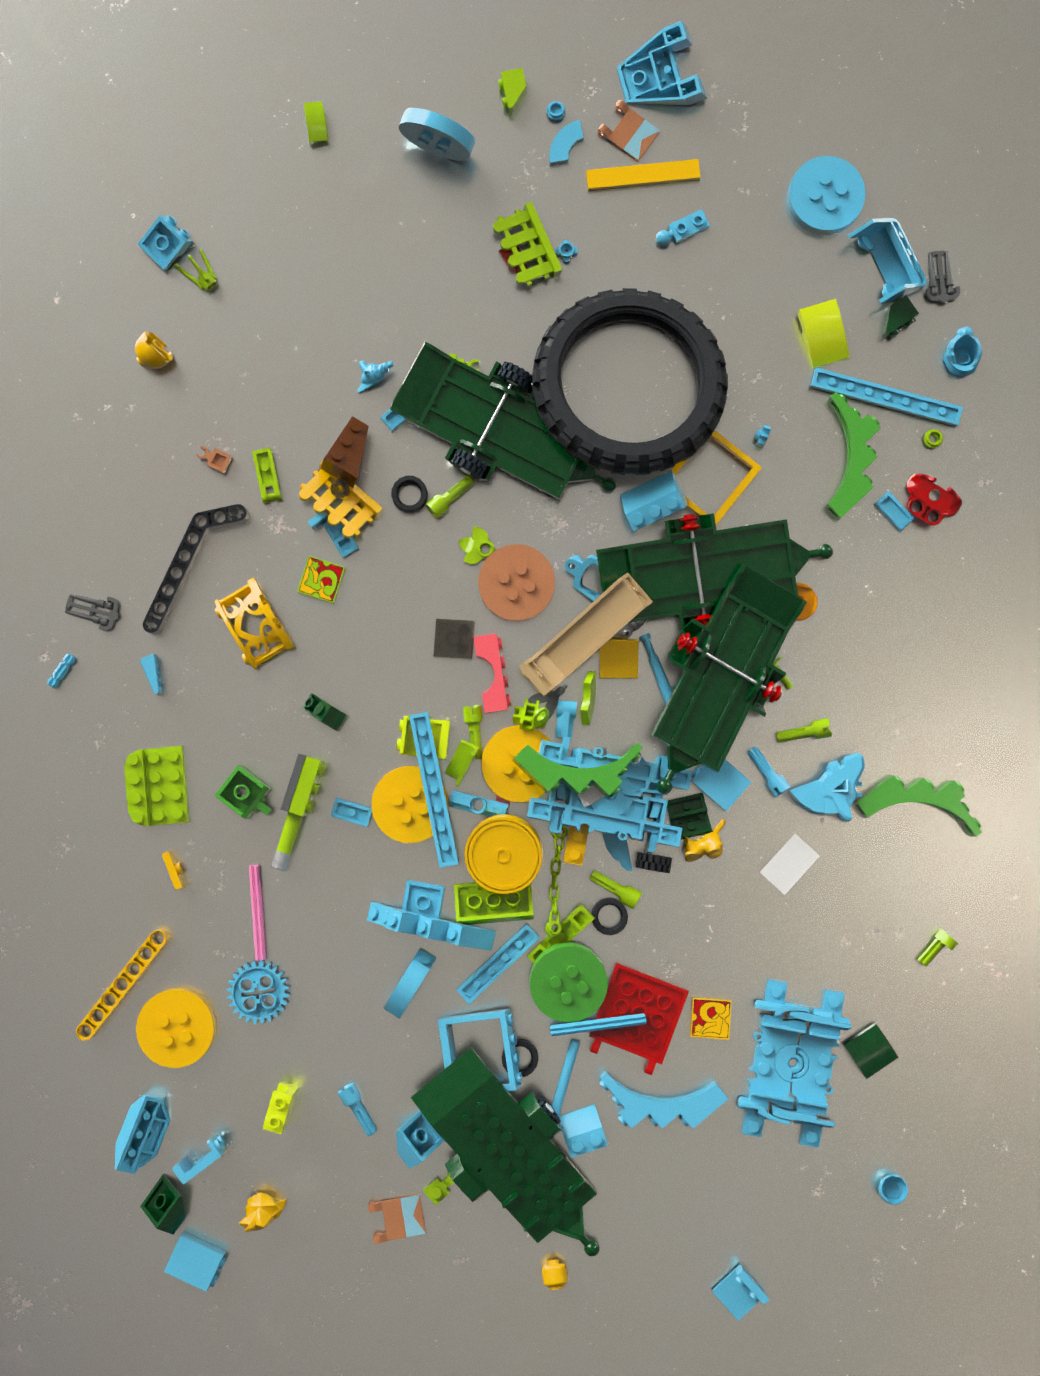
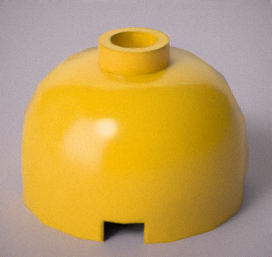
M145 331L136 341V360L143 367L147 366L151 369L163 368L173 359L171 351L169 353L165 351L164 347H167L166 344L152 332L148 334V331Z

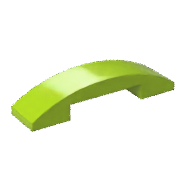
M581 904L560 923L562 930L559 935H547L527 957L534 963L536 958L547 948L555 944L570 942L595 917Z

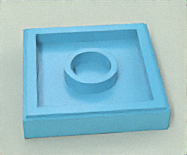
M407 880L402 910L440 919L445 886Z

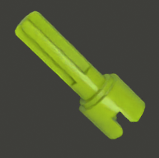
M469 475L442 496H434L425 506L435 518L440 517L449 510L450 503L474 485L473 479Z
M474 705L473 713L471 707L464 706V722L469 727L470 743L479 747L474 759H481L480 723L483 721L482 705Z
M829 719L814 720L809 726L777 732L778 742L782 743L812 736L816 739L831 737L832 732L827 728L830 726Z
M596 870L592 872L589 878L590 881L620 897V902L631 909L635 908L642 895V892L630 885L624 887Z

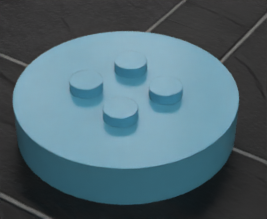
M409 108L404 111L399 124V131L407 140L427 152L447 159L467 160L475 144L473 135L462 125L429 110Z
M834 156L816 157L804 163L795 173L788 190V206L794 219L804 229L821 235L835 234L847 229L857 219L865 202V185L860 173L846 160Z

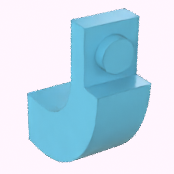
M419 949L383 1009L400 1019L436 958Z

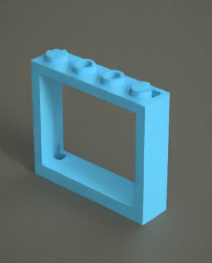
M510 1009L445 1016L438 1019L444 1067L446 1068L457 1059L452 1024L500 1018L509 1084L502 1085L507 1091H514L521 1087L522 1073L518 1069L520 1057L516 1053L517 1037L513 1033L512 1025H514V1019H512Z

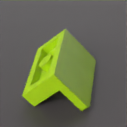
M464 739L460 741L445 771V774L457 779L456 786H459L479 749V747Z

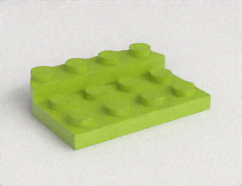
M183 746L139 749L129 754L125 762L124 772L127 808L132 821L142 826L190 822Z

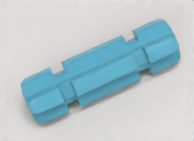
M67 653L65 655L64 661L60 662L53 672V677H50L47 681V684L52 688L58 687L59 681L69 671V666L73 665L76 661V658L71 654Z

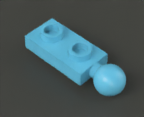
M701 209L669 224V232L666 230L660 231L656 236V240L662 246L668 245L672 238L675 243H678L709 229L710 224Z

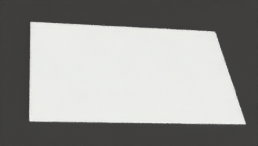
M794 834L760 873L785 895L820 856L799 836Z

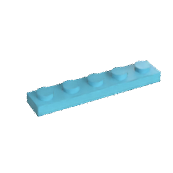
M526 923L460 985L456 991L470 1004L540 937Z

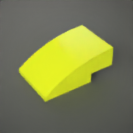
M833 299L799 309L797 314L812 368L848 359V345L837 300Z

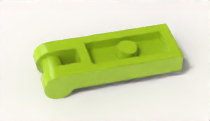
M271 447L252 451L263 504L269 503L270 500L274 499L276 501L282 500ZM273 487L274 492L267 493L266 488Z

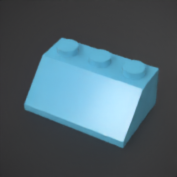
M672 470L620 494L625 515L633 532L688 505Z

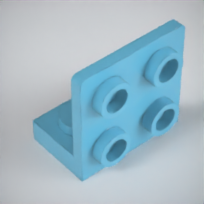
M741 1264L712 1290L713 1294L737 1320H740L759 1301L763 1305L769 1301L767 1293Z

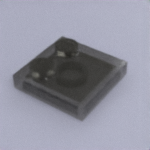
M436 619L433 657L472 660L475 621Z

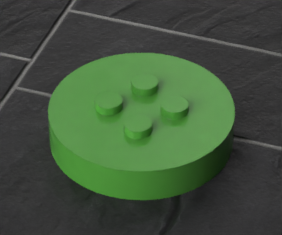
M565 942L547 948L536 958L530 971L529 986L533 1001L542 1013L557 1021L576 1022L589 1017L601 1006L607 993L608 980L602 961L591 949L578 943Z

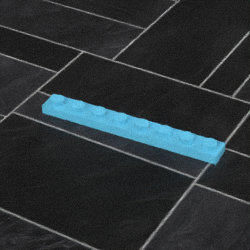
M817 367L814 370L810 387L830 393L837 392L845 397L956 427L959 425L963 410L962 406Z
M424 712L410 715L409 718L439 868L457 865L459 863L429 714Z

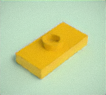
M173 852L163 853L162 857L174 888L178 890L186 887L181 875L183 873L182 866L179 862H176Z

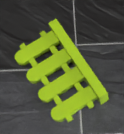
M532 201L524 205L523 211L516 209L514 211L515 214L503 218L501 215L497 217L498 221L494 222L492 229L497 234L504 233L505 238L501 240L500 247L505 251L511 249L513 253L508 259V265L512 268L519 267L521 272L517 273L515 278L518 284L523 285L526 283L528 287L532 285L533 280L543 276L545 280L550 277L549 274H551L552 278L560 276L563 269ZM521 226L523 231L510 235V229ZM529 243V249L518 252L516 247ZM533 260L537 261L538 265L526 269L524 266L525 263Z

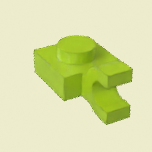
M449 1174L443 1180L436 1177L423 1189V1192L436 1206L451 1192L448 1187L454 1181Z

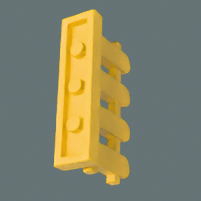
M321 462L319 470H315L312 474L314 477L306 485L304 483L300 485L299 498L302 501H308L312 498L315 501L313 510L318 514L326 510L330 514L328 516V523L331 526L341 523L344 526L342 530L343 537L351 538L353 535L358 537L361 533L359 529L366 522L370 524L373 519L376 520L383 508L356 484L352 488L321 469ZM325 485L328 490L319 497L316 492ZM339 497L343 502L334 510L330 505ZM351 510H354L357 515L348 522L344 517Z

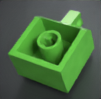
M241 765L236 766L214 795L244 819H249L253 812L258 813L259 811L269 816L273 810L266 804L268 799L265 798L272 788ZM246 788V796H240L241 791L239 790Z

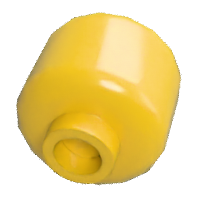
M559 1259L548 1260V1265L542 1267L543 1284L549 1287V1290L564 1288V1285L568 1282L567 1266L564 1263H559Z

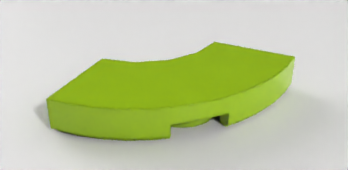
M589 671L583 683L584 694L580 709L583 725H590L596 696L595 671Z

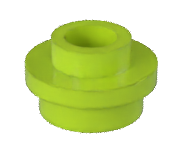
M931 429L925 433L923 440L927 447L937 448L943 442V435L940 431ZM930 436H934L936 441L931 442Z

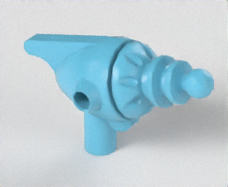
M364 360L359 362L363 374L361 386L357 391L362 393L379 383L384 378V374H387L390 368L394 366V363L389 361L380 365L372 363L367 365Z

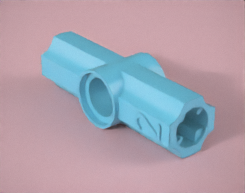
M454 790L449 800V807L488 817L508 813L509 804ZM477 800L483 802V808L480 811L474 808Z

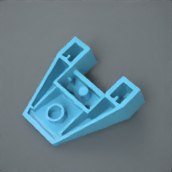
M682 21L663 28L617 66L627 103L692 105L707 99L703 81L697 74L686 79H682L675 52L692 45L688 28Z

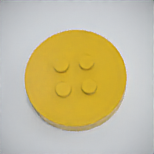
M520 725L510 726L497 732L486 744L481 757V772L488 788L499 798L513 803L529 802L531 797L539 798L545 794L512 761L513 758L526 745H529L539 753L541 740L551 742L541 731L535 728L534 731L519 729Z
M403 766L390 771L378 782L372 796V813L376 824L384 834L399 842L417 843L433 836L420 768L417 766ZM443 784L447 808L449 812V797L447 790Z
M508 814L491 816L480 822L467 840L464 854L466 867L475 882L488 891L499 894L520 891L535 879L543 861L542 841L533 826L520 817Z
M184 988L168 989L153 996L141 1009L136 1024L137 1040L145 1055L156 1064L168 1068L185 1067L203 1057L213 1044L216 1035L215 1014L210 1004L200 994Z

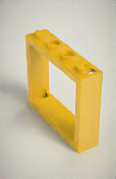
M714 430L711 437L751 468L714 515L717 525L762 467ZM688 459L675 464L672 469L674 475L680 471ZM685 496L688 505L685 507L693 514L695 513V516L707 514Z

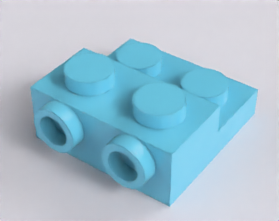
M159 215L138 242V245L163 270H168L178 256H182L192 243L189 239L190 234L182 228L180 230L176 226L177 221L169 215Z

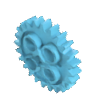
M252 961L251 967L246 963L244 964L245 970L239 967V974H232L235 980L228 981L232 987L226 989V991L231 992L227 999H232L233 1001L229 1004V1007H236L233 1013L239 1011V1019L246 1016V1023L253 1019V1024H256L258 1019H260L261 1024H264L265 1018L271 1022L272 1015L276 1018L279 1016L277 1010L281 1012L285 1010L281 1005L288 1004V1001L284 999L290 996L289 993L285 992L290 986L284 985L288 979L281 978L284 973L283 971L280 973L276 972L278 966L271 969V962L264 966V962L260 961L259 966H257L256 962ZM263 976L271 979L270 986L263 985ZM245 979L251 981V989H245L243 987V981ZM257 988L259 991L275 988L274 992L262 993L260 997L258 994L244 997L241 995L242 993L254 992ZM267 995L273 997V1005H267L265 1003V997ZM247 999H252L255 1002L254 1008L246 1006Z

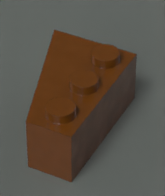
M352 416L324 457L321 469L354 488L369 426Z

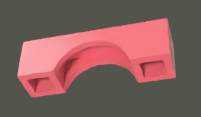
M496 633L475 636L476 656L488 661L495 673L492 686L482 694L485 714L507 711V706H511L510 694L506 695L505 687H508L507 675L503 676L502 668H505L504 656L500 657L499 649H503L501 637L497 638Z

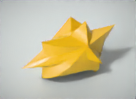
M261 1192L248 1198L247 1205L245 1206L246 1217L239 1222L245 1228L244 1232L261 1230L270 1225L280 1216L287 1199L274 1201L271 1196Z

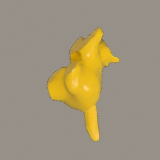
M722 819L712 832L697 841H692L685 837L683 852L686 855V862L696 861L703 855H707L710 859H715L722 854L723 843L721 842L719 832L725 825V819Z

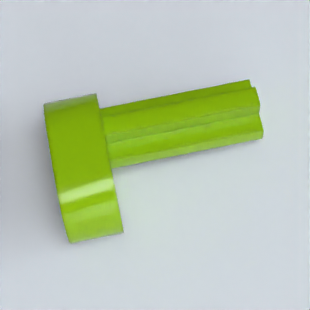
M941 928L934 935L936 939L918 959L926 967L944 946L953 951L959 944Z

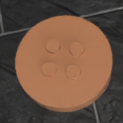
M512 544L497 549L485 560L479 573L478 586L482 601L494 615L503 620L522 622L538 616L549 605L554 593L555 577L549 561L542 553L530 546Z

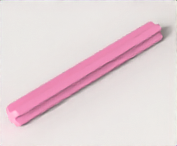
M251 865L249 866L255 960L263 961L266 960L260 866Z

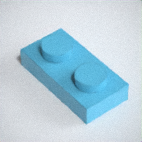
M336 798L331 817L368 827L372 808Z

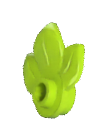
M477 526L472 528V537H465L458 541L460 548L467 553L464 557V562L468 564H477L482 559H487L495 551V546L489 541L487 532ZM483 547H488L489 552L483 553Z

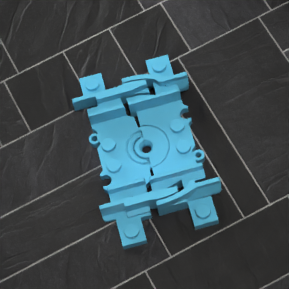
M564 737L562 744L541 740L538 753L557 764L574 768L599 767L615 762L622 757L612 754L602 756L603 749L601 747H596L593 750V754L588 749H572L571 757L567 756L571 737ZM658 756L656 763L646 762L643 757L639 758L638 764L630 761L627 765L628 770L621 777L617 775L623 782L619 785L621 789L613 797H603L584 807L578 794L575 795L559 780L561 784L553 792L549 791L548 801L531 797L527 812L528 818L550 822L549 831L552 834L560 833L562 825L566 827L573 826L579 831L582 824L588 826L587 833L598 831L614 834L618 832L617 839L619 841L626 840L627 834L632 840L643 841L644 834L648 833L645 848L647 853L654 852L657 843L678 848L682 834V828L664 824L668 800L662 799V795H669V793L661 794L657 790L658 781L664 779L668 772L666 756ZM683 770L675 773L671 781L672 788L688 791L692 771ZM641 794H652L651 797L644 795L639 797ZM556 800L566 801V804L557 803ZM646 816L649 819H654V821H646Z
M767 979L764 1001L756 1000L754 1007L773 1012L772 1016L764 1014L761 1017L759 1027L762 1033L755 1032L753 1034L754 1040L760 1043L756 1045L753 1066L749 1070L754 1071L756 1077L752 1080L747 1079L750 1084L748 1097L740 1096L738 1098L737 1107L745 1110L741 1133L762 1137L765 1119L791 1125V1120H794L795 1124L802 1125L799 1144L819 1148L822 1127L832 1128L836 1124L834 1121L820 1119L816 1116V1114L826 1115L829 1105L827 1104L825 1093L830 1095L834 1091L833 1087L826 1083L831 1080L833 1062L838 1056L832 1055L830 1050L834 1046L840 1047L837 1043V1040H840V1030L847 1031L852 1029L850 1020L841 1017L845 993L825 989L822 1008L813 1007L810 1013V1008L806 1005L785 1002L787 982ZM787 1011L786 1019H801V1020H786V1021H783L784 1012ZM795 1059L796 1065L790 1066V1060ZM790 1083L791 1093L795 1096V1099L792 1096H789ZM769 1101L772 1102L771 1113L767 1112Z

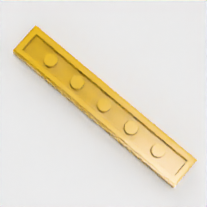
M699 159L586 170L588 191L700 180Z

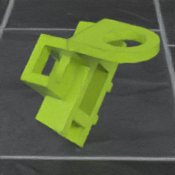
M525 699L524 707L515 706L513 723L520 724L519 729L534 731L535 727L545 728L546 722L549 720V710L546 707L539 709L540 701L537 700L536 704L528 703L529 699Z

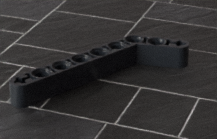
M235 504L202 511L192 517L143 621V628L146 632L157 635L164 629L209 531L243 524L248 521L249 512L243 505ZM239 510L243 512L241 518L236 516ZM219 514H225L223 522H217ZM206 518V524L201 527L198 526L199 519ZM198 535V541L191 544V536ZM185 552L190 553V558L187 561L182 560V555ZM181 569L182 575L179 578H174L175 570ZM173 586V593L167 596L165 593L167 587ZM164 603L166 607L164 612L158 613V606ZM154 614L161 617V619L153 617ZM150 623H155L157 627L152 628Z

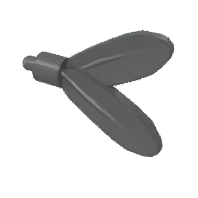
M566 684L562 687L560 686L555 692L551 691L546 696H543L542 693L534 694L528 701L536 704L537 700L540 703L547 702L545 707L549 710L550 719L556 709L559 696L565 692L564 690L568 686Z

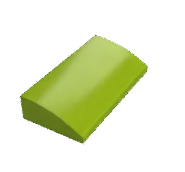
M476 882L454 884L456 923L472 925L534 919L531 883L524 889L509 894L488 891Z

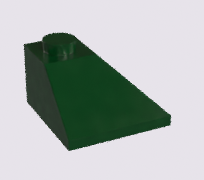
M162 1175L140 1207L156 1229L174 1235L185 1219L183 1197L166 1175Z

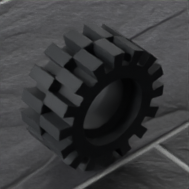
M638 852L636 868L670 873L672 858Z

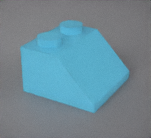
M595 1104L559 1116L561 1120L560 1125L564 1127L562 1132L571 1158L608 1146Z

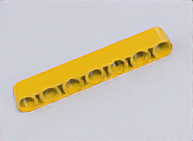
M159 929L153 931L79 1024L76 1029L79 1039L89 1040L100 1031L170 940L168 931ZM157 933L163 935L164 940L162 943L156 941L155 936ZM144 949L151 951L150 959L145 958L143 954ZM133 964L139 966L138 974L132 972L131 967ZM121 979L127 982L126 989L120 987L119 982ZM108 995L114 996V1005L109 1004L107 1000ZM97 1010L103 1013L102 1020L96 1018L95 1013ZM84 1026H88L91 1029L90 1035L84 1033Z

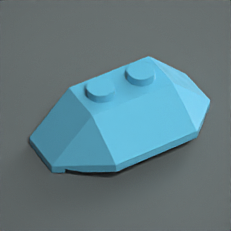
M143 1095L130 1106L116 1141L115 1170L134 1174L156 1156L170 1121L161 1098Z

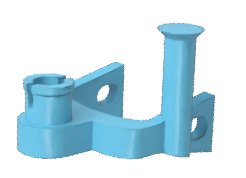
M579 555L570 557L565 562V569L575 576L573 581L574 588L595 601L601 594L585 587L582 584V579L589 565L593 563L598 565L597 557L590 555L584 561Z

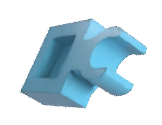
M763 425L761 430L757 429L754 440L757 441L756 447L763 449L771 427Z

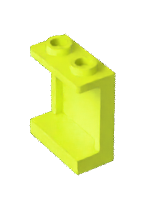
M404 716V719H400L399 731H402L401 739L397 740L396 750H400L399 754L417 756L410 718ZM430 719L437 759L446 760L451 722Z
M281 1083L278 1084L277 1091L274 1090L272 1092L263 1124L264 1130L278 1134L283 1133L288 1126L298 1088Z

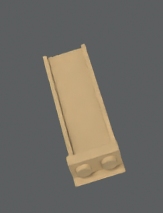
M626 573L541 650L519 666L522 674L534 684L535 689L539 693L546 696L641 611L652 604L653 601L630 574Z

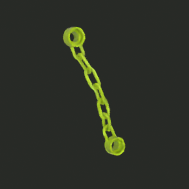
M562 825V835L551 833L554 838L556 852L555 857L551 861L550 868L552 885L549 887V900L552 904V910L549 914V922L545 925V932L549 936H557L562 930L559 923L560 913L557 910V902L559 900L557 876L561 871L560 853L564 848V840L568 833L564 825ZM562 839L561 846L557 845V840ZM554 861L558 863V871H553ZM552 889H556V897L552 898ZM552 914H557V921H552ZM553 925L557 927L555 932L552 931Z

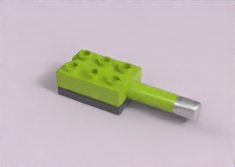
M298 754L280 809L287 811L288 814L271 865L272 868L281 871L286 870L302 818L308 816L313 811L315 803L312 800L314 795H318L321 784H318L319 778L325 774V761L303 754Z

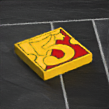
M692 997L690 1037L729 1040L732 1001Z

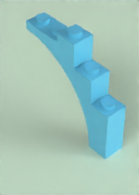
M371 902L368 911L367 921L385 926V928L396 932L415 934L427 939L445 941L458 946L484 950L492 949L495 931L483 927L437 919L376 902Z
M606 1070L599 1075L601 1079L599 1083L602 1087L614 1094L612 1099L618 1106L623 1105L618 1110L620 1114L619 1120L625 1127L629 1125L631 1129L649 1114L651 1116L648 1118L655 1127L659 1125L663 1129L681 1114L679 1119L686 1127L690 1125L694 1129L728 1100V1097L715 1081L703 1089L686 1096L654 1098L627 1089L618 1083Z

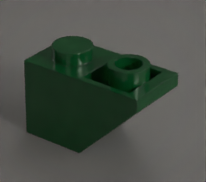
M907 295L888 308L882 334L884 339L889 336L891 338L895 337L901 332L900 328L903 326L908 328L916 322L915 318L919 312Z
M313 693L309 695L301 708L335 731L338 730L346 717L345 713Z

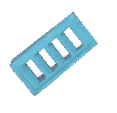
M151 654L140 659V662L154 694L161 695L162 686L158 657L156 654Z

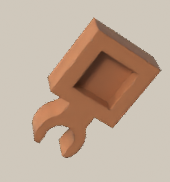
M200 446L206 453L204 456L197 454V457L201 460H208L206 464L208 467L225 474L233 457L216 448L211 453L206 447Z

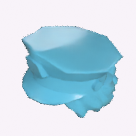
M969 327L957 330L956 336L950 340L943 357L949 373L959 377H966V375L974 373L982 357L980 341L973 336L974 332Z

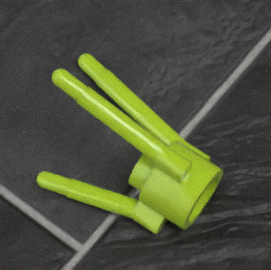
M202 249L199 252L209 272L203 271L192 256H188V259L200 273L198 275L199 281L174 263L173 266L193 281L201 290L204 288L205 291H208L217 284V276L213 272Z

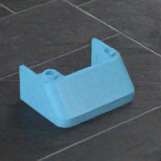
M872 219L848 234L849 238H858V244L861 249L872 252L885 279L886 284L883 285L882 290L884 297L879 299L880 303L893 302L927 285V279L901 225L896 219Z

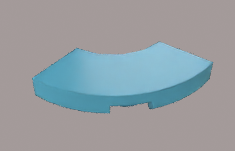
M580 120L569 123L557 133L550 147V165L568 162L571 148L576 143L583 141Z

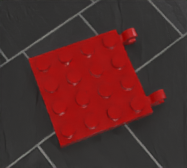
M616 963L608 983L605 999L599 1007L595 1020L644 1013L647 1022L644 1025L590 1031L589 1037L594 1038L589 1049L590 1052L597 1054L601 1042H605L648 1059L644 1073L652 1075L656 1063H663L689 991Z

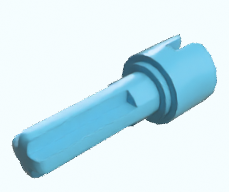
M758 747L749 750V756L768 780L766 786L775 798L791 787L782 774L777 775Z
M354 1082L344 1086V1091L339 1090L337 1094L344 1106L351 1108L366 1135L371 1136L377 1129L360 1102L361 1094Z

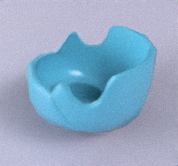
M889 1174L880 1180L878 1191L883 1201L888 1204L898 1205L906 1199L908 1186L901 1176Z

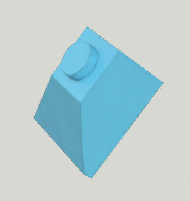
M420 1110L396 1131L398 1155L409 1169L423 1162L445 1141Z

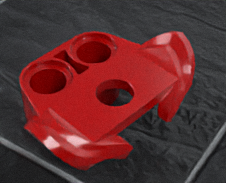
M914 474L907 482V490L910 493L907 509L911 514L930 525H938L945 516L952 517L957 514L961 508L962 500L953 488L949 486L946 491L933 483L937 480L935 477L925 474ZM936 489L940 492L938 500L933 501L930 499L929 493L931 490ZM915 501H919L922 505L921 510L918 512L912 510V504ZM932 511H936L938 514V518L934 522H930L928 519V515Z

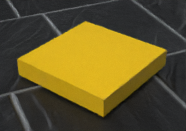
M610 639L600 648L599 677L638 678L639 640Z

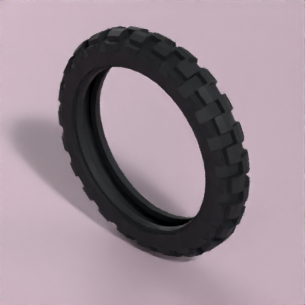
M623 288L622 291L610 289L598 292V295L592 297L587 296L575 302V305L571 308L565 309L556 318V321L548 327L537 349L532 373V389L542 423L546 425L548 433L556 443H560L567 453L575 459L579 458L586 462V465L611 471L612 474L646 475L658 470L664 471L674 467L675 464L687 460L708 441L717 427L725 408L728 374L726 373V361L722 350L719 349L716 337L711 329L706 328L703 320L696 313L688 311L684 308V304L673 298L669 300L662 297L661 293L649 290L648 292L637 291V288ZM633 321L659 328L680 343L692 360L698 380L697 401L688 418L671 433L655 440L638 443L612 440L599 435L584 425L567 403L562 388L561 370L570 349L589 331L613 322Z

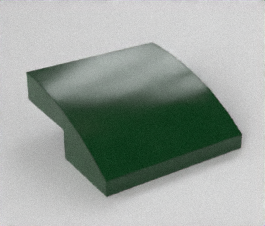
M703 793L668 800L667 812L670 825L682 828L681 840L685 839V837L691 838L712 832Z
M876 1023L843 1044L866 1079L899 1058Z

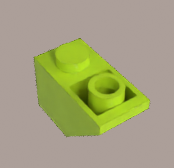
M523 67L500 72L501 79L498 80L499 90L504 92L505 97L502 98L504 109H508L509 115L514 113L527 93Z

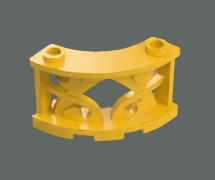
M253 577L247 581L248 584L220 601L218 599L215 600L217 608L214 610L220 619L223 618L230 633L243 652L242 658L246 665L251 664L253 669H256L261 663L285 649L293 648L294 645L281 622L271 610L272 607L263 590ZM236 602H239L241 606L240 608H238L237 606L231 605L235 604ZM250 604L253 608L254 604H258V609L252 611L248 606ZM231 606L234 608V611L228 613L226 608ZM245 611L256 616L265 614L266 618L263 619L259 627L260 636L241 630ZM235 618V624L233 626L230 619ZM269 625L272 630L271 632L266 631L268 636H265L264 627ZM241 638L248 640L246 646ZM280 642L274 647L269 648L268 643ZM260 643H263L266 651L254 657L251 653V648L256 647L257 652H259L261 649Z

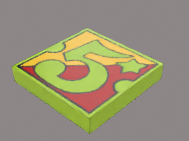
M308 556L297 592L334 604L345 567Z

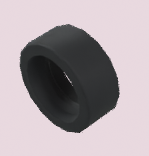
M406 475L394 483L391 497L399 510L405 513H414L420 511L425 506L428 500V492L420 478ZM407 483L417 485L421 491V497L414 505H405L398 497L400 488Z
M601 899L592 909L591 914L595 917L592 923L600 933L611 936L618 934L625 928L628 921L627 909L617 899ZM612 905L620 911L621 920L617 926L606 928L599 922L598 914L604 906Z
M517 1039L515 1047H525L531 1053L532 1059L529 1066L519 1070L522 1073V1077H526L536 1069L538 1053L531 1042L525 1039ZM503 1049L502 1064L506 1072H508L505 1050Z

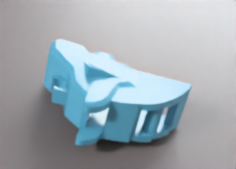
M855 753L844 757L841 765L838 760L828 763V766H826L827 772L819 780L789 790L788 795L800 807L812 814L823 816L837 815L841 820L849 822L853 818L850 807L855 798L862 797V793L856 792V787L862 786V782L858 780L865 768L863 755ZM843 784V789H837L840 785Z

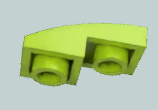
M322 101L303 103L308 142L327 141Z

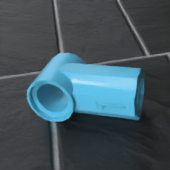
M558 700L556 737H571L570 739H572L577 702Z

